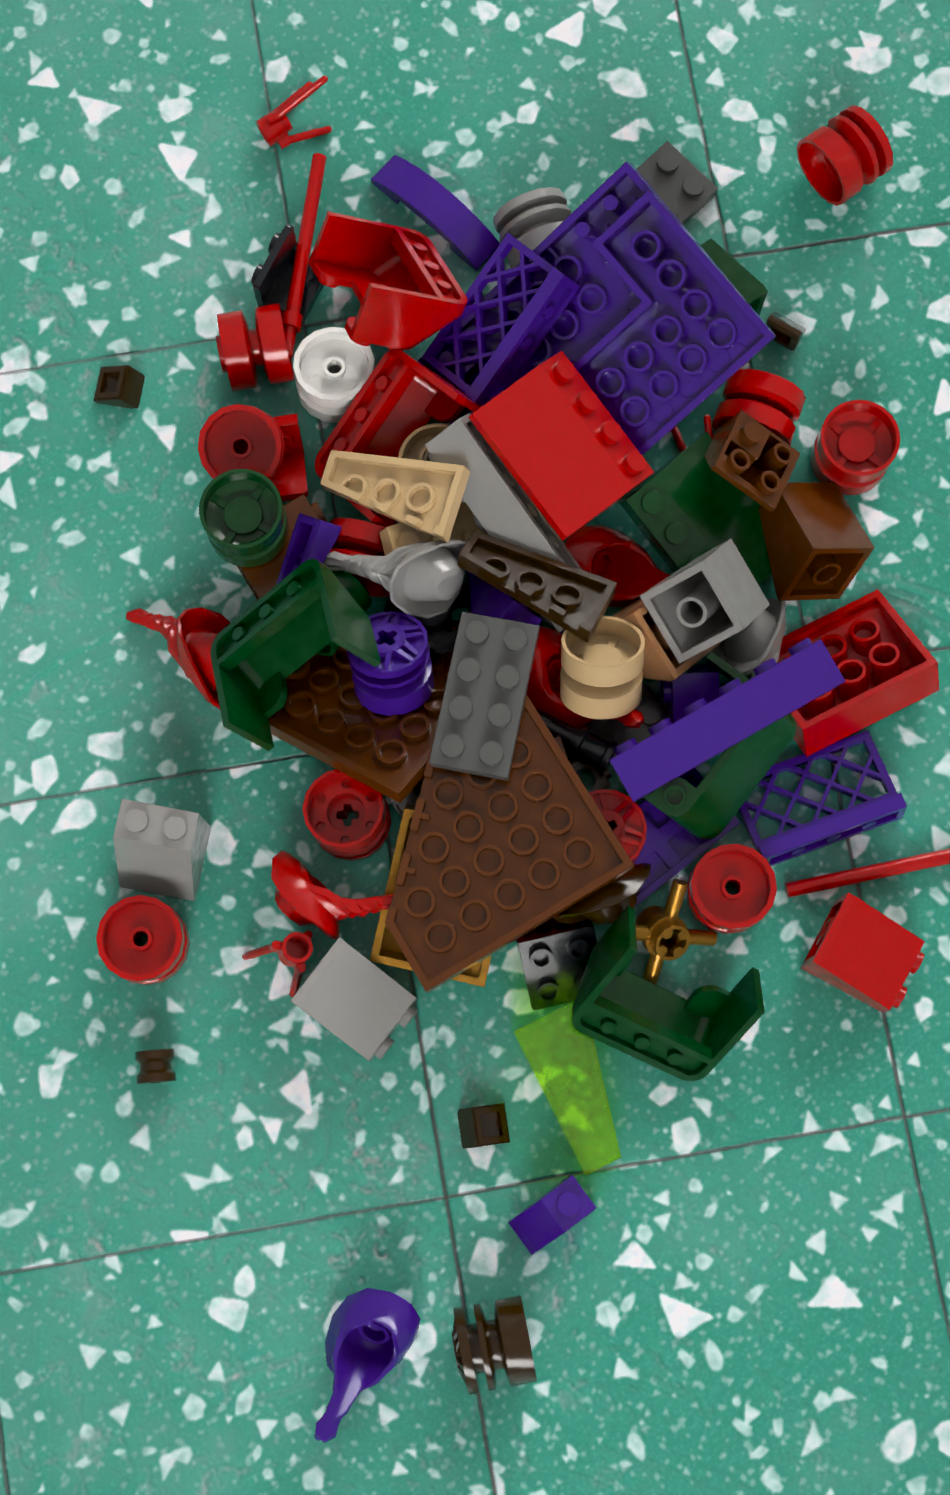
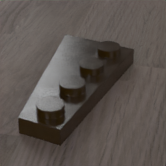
M475 530L462 548L458 558V565L587 643L590 641L610 604L617 586V582Z

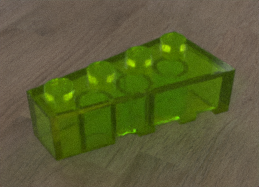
M573 1001L513 1032V1035L583 1175L586 1176L621 1158L595 1042L593 1038L580 1033L574 1028L572 1024Z

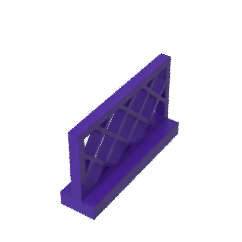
M507 233L465 295L468 298V302L462 316L439 331L422 358L464 391L465 395L472 401L483 406L513 383L580 286L511 234ZM515 247L519 250L520 266L505 270L504 259L511 249ZM528 258L535 263L529 264ZM541 269L547 271L549 274L541 286L530 290L529 273ZM521 275L522 292L507 296L506 278ZM497 281L498 298L483 302L484 288L488 283ZM523 300V312L518 319L508 321L507 304ZM499 306L500 324L485 327L484 310ZM475 312L476 329L462 333L461 321L466 314ZM501 332V343L497 349L487 352L486 335ZM477 337L478 355L463 358L462 341ZM454 343L455 360L445 363L440 362L436 357L443 347ZM479 363V374L470 386L465 382L464 366ZM454 368H455L456 374H455L453 371H451L450 369H454Z
M867 730L837 741L808 757L802 754L772 765L757 785L766 790L760 805L757 806L745 801L738 812L754 849L767 859L770 866H774L899 820L903 817L907 805L902 794L897 793L872 737ZM863 743L869 755L865 767L844 759L849 748ZM842 751L840 757L833 755ZM822 758L836 764L830 780L809 772L813 761ZM871 763L873 764L875 771L869 769ZM807 764L805 770L798 768L799 766ZM840 766L862 774L855 790L834 782ZM788 771L801 777L795 793L774 785L778 774ZM867 776L881 782L886 794L872 798L859 791ZM772 777L769 783L763 781L764 779ZM805 779L826 787L820 804L799 795ZM830 789L851 797L848 808L836 811L824 806ZM770 792L791 800L784 816L764 808ZM855 800H859V801L863 802V803L854 805ZM795 802L816 810L811 822L801 824L789 819ZM748 810L756 813L753 820ZM820 813H824L827 815L825 817L818 819ZM760 815L781 823L777 834L761 840L755 827ZM785 825L792 828L783 832Z

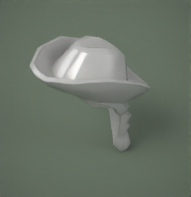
M449 539V543L442 540L417 542L398 547L385 556L362 554L352 556L333 551L327 555L323 564L333 572L344 571L368 577L371 581L382 585L389 591L391 602L404 613L431 618L447 612L459 594L466 570L458 565V558L467 541Z
M766 598L770 605L745 629L721 641L712 652L748 679L756 676L753 669L772 658L777 663L786 626L785 601Z

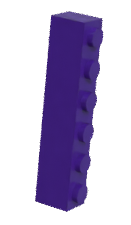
M806 638L788 649L791 656L778 664L774 658L762 663L753 669L756 676L742 684L740 679L737 678L719 688L718 691L721 696L707 704L705 699L702 698L684 708L683 711L686 716L672 724L670 719L667 718L649 728L648 731L651 736L640 743H637L635 738H632L614 748L613 750L617 756L610 759V762L632 801L635 802L843 684L845 679L822 640L820 639L812 644L811 640Z

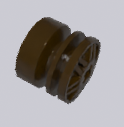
M521 1295L495 1300V1319L488 1321L485 1318L480 1303L473 1304L476 1323L467 1324L464 1306L454 1308L452 1339L458 1371L467 1386L469 1395L479 1393L477 1374L484 1372L489 1391L495 1390L496 1370L504 1369L511 1387L537 1382Z

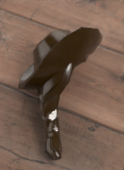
M651 863L635 864L632 870L554 917V920L558 923L568 924L591 920L597 925L614 923L627 906L635 907L637 903L636 893L648 879Z

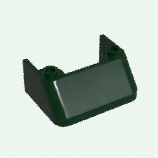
M309 559L297 567L220 631L211 645L210 656L223 727L267 751L274 747L268 718L282 709L287 701L285 678L331 641L374 667L381 663L370 618L332 571L316 559Z
M712 651L706 657L708 664L731 681L739 678L743 684L750 680ZM788 714L725 750L697 788L685 779L678 777L643 798L694 836L706 840L717 837L794 738L796 722L793 716Z
M627 906L593 947L572 1006V1024L580 1033L681 1080L697 1081L703 1079L765 1013L759 970L752 967L730 992L719 986L705 985L696 989L688 999L626 971L625 969L631 963L632 956L637 951L634 908Z

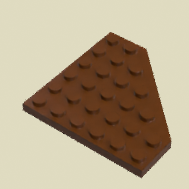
M460 620L452 621V631L459 627ZM340 646L332 656H323L316 653L285 678L287 701L282 709L268 718L271 734L401 803L424 777L430 748L433 745L454 650L451 652L447 651L444 654L430 655L434 675V689L429 699L418 709L406 714L392 716L373 713L362 706L355 694L352 670L350 669V661L346 649Z
M527 695L509 781L431 767L429 764L433 747L431 745L424 771L423 784L410 825L406 849L403 852L395 882L394 895L385 920V924L426 993L451 980L634 868L631 859Z

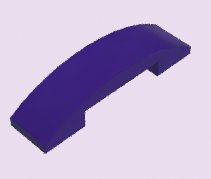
M394 155L371 178V183L396 204L402 202L450 243V250L476 272L491 258L500 245L488 228L457 197L430 175L407 160Z

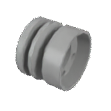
M539 188L523 193L508 201L493 217V224L496 232L500 234V242L509 233L533 251L572 212L567 206L565 194L559 188ZM515 247L507 255L511 268H515L520 263L519 250Z

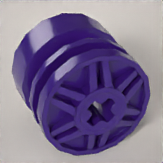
M390 611L369 616L381 663L374 667L347 650L355 694L362 706L373 713L386 716L402 715L418 709L429 699L434 689V675L426 629L419 620L405 613Z

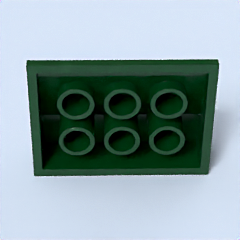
M707 432L703 433L618 502L673 573L731 538L758 585L772 574L759 514L761 505L710 468L704 457L712 441Z

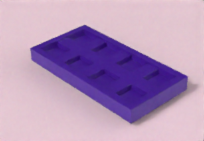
M696 768L679 776L696 788L704 779ZM645 800L641 803L639 807L642 809L647 823L645 844L635 864L651 863V870L648 879L636 893L637 903L635 907L738 826L740 821L735 815L717 837L706 840L694 836L649 801Z

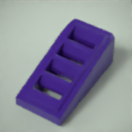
M299 513L276 585L309 559H316L323 564L336 542L342 527Z

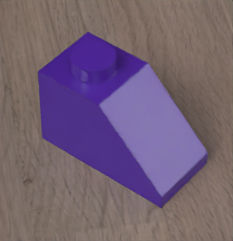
M570 1174L508 1223L532 1255L596 1209V1206L574 1176Z

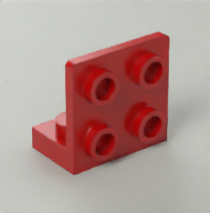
M297 413L275 416L273 418L282 429L286 448L284 461L276 475L270 480L276 486L282 501L294 500L303 494L305 497H308L304 446ZM242 439V441L237 440L234 447L239 450V454L247 452L248 444L245 440Z

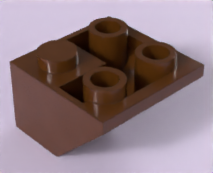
M740 410L717 429L704 457L714 472L772 512L777 507L800 456V452Z

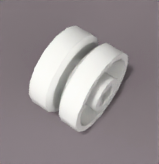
M327 327L316 330L302 340L295 351L293 370L301 405L311 416L324 422L338 423L375 369V359L370 345L362 346L353 342L345 328Z

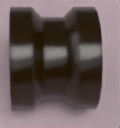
M157 1049L135 1052V1060L140 1064V1072L136 1076L137 1084L176 1081V1073L171 1067V1061L175 1058V1050Z

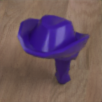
M366 1288L347 1296L332 1315L325 1339L327 1367L334 1374L333 1393L326 1406L324 1415L316 1423L314 1435L316 1440L326 1443L335 1438L341 1419L348 1413L360 1392L376 1385L401 1362L417 1337L421 1318L412 1304L402 1297L389 1291Z

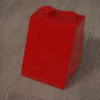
M848 892L833 903L800 969L883 1013L890 1011L892 1006L897 1009L903 1001L908 989L903 984L909 972L915 974L919 969L925 956L924 953L920 952L925 941Z

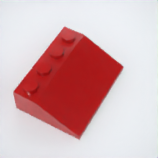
M563 351L539 364L468 417L562 541L624 498L654 473L653 469Z
M878 589L783 636L777 664L791 656L788 649L797 643L809 638L813 644L821 639L845 679L843 684L790 713L796 722V733L793 739L806 757L939 691L938 662Z

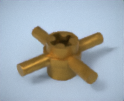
M673 879L664 908L658 905L650 906L644 909L635 921L636 940L642 941L643 946L650 952L643 979L656 985L664 960L670 961L681 957L687 951L690 944L714 946L717 942V933L715 931L687 929L684 921L678 917L688 883L681 879Z

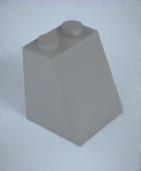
M731 538L700 555L640 595L641 600L679 664L742 631L770 605Z
M122 799L113 835L119 886L195 901L211 831L210 825L199 813Z
M340 937L291 999V1002L370 1062L375 1056L380 1060L384 1057L394 1043V1040L390 1038L391 1034L398 1025L405 1028L418 1011L413 1006L417 1001L413 994Z

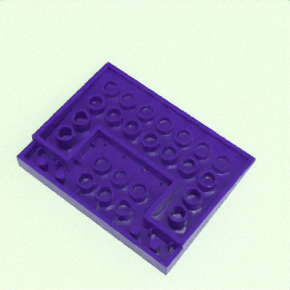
M626 161L533 250V252L578 284L580 288L513 383L539 364L563 351L643 456L770 343L776 335L634 165ZM528 258L529 264L535 263ZM544 269L530 272V290L539 288L549 273ZM521 275L506 278L507 296L522 292ZM498 285L483 298V302L498 298ZM523 300L507 304L508 321L518 319L523 312ZM499 306L484 310L485 327L500 324ZM475 312L466 314L461 321L462 333L476 329ZM501 332L486 335L487 352L495 351L501 343ZM477 337L462 341L463 358L478 355ZM454 343L443 347L436 357L440 362L445 363L455 360ZM422 357L418 360V362L426 366L428 369L439 375L441 378H443L444 380H446L447 382H449L465 394L464 391L457 387L453 382H451L448 378H446L443 374L436 370ZM479 363L464 366L465 382L470 386L479 374ZM454 368V369H450L451 371H453V372L456 374L455 368ZM465 407L463 411L460 413V415L454 421L450 422V424L454 423L456 420L465 416L466 414L470 412L472 414L473 412Z

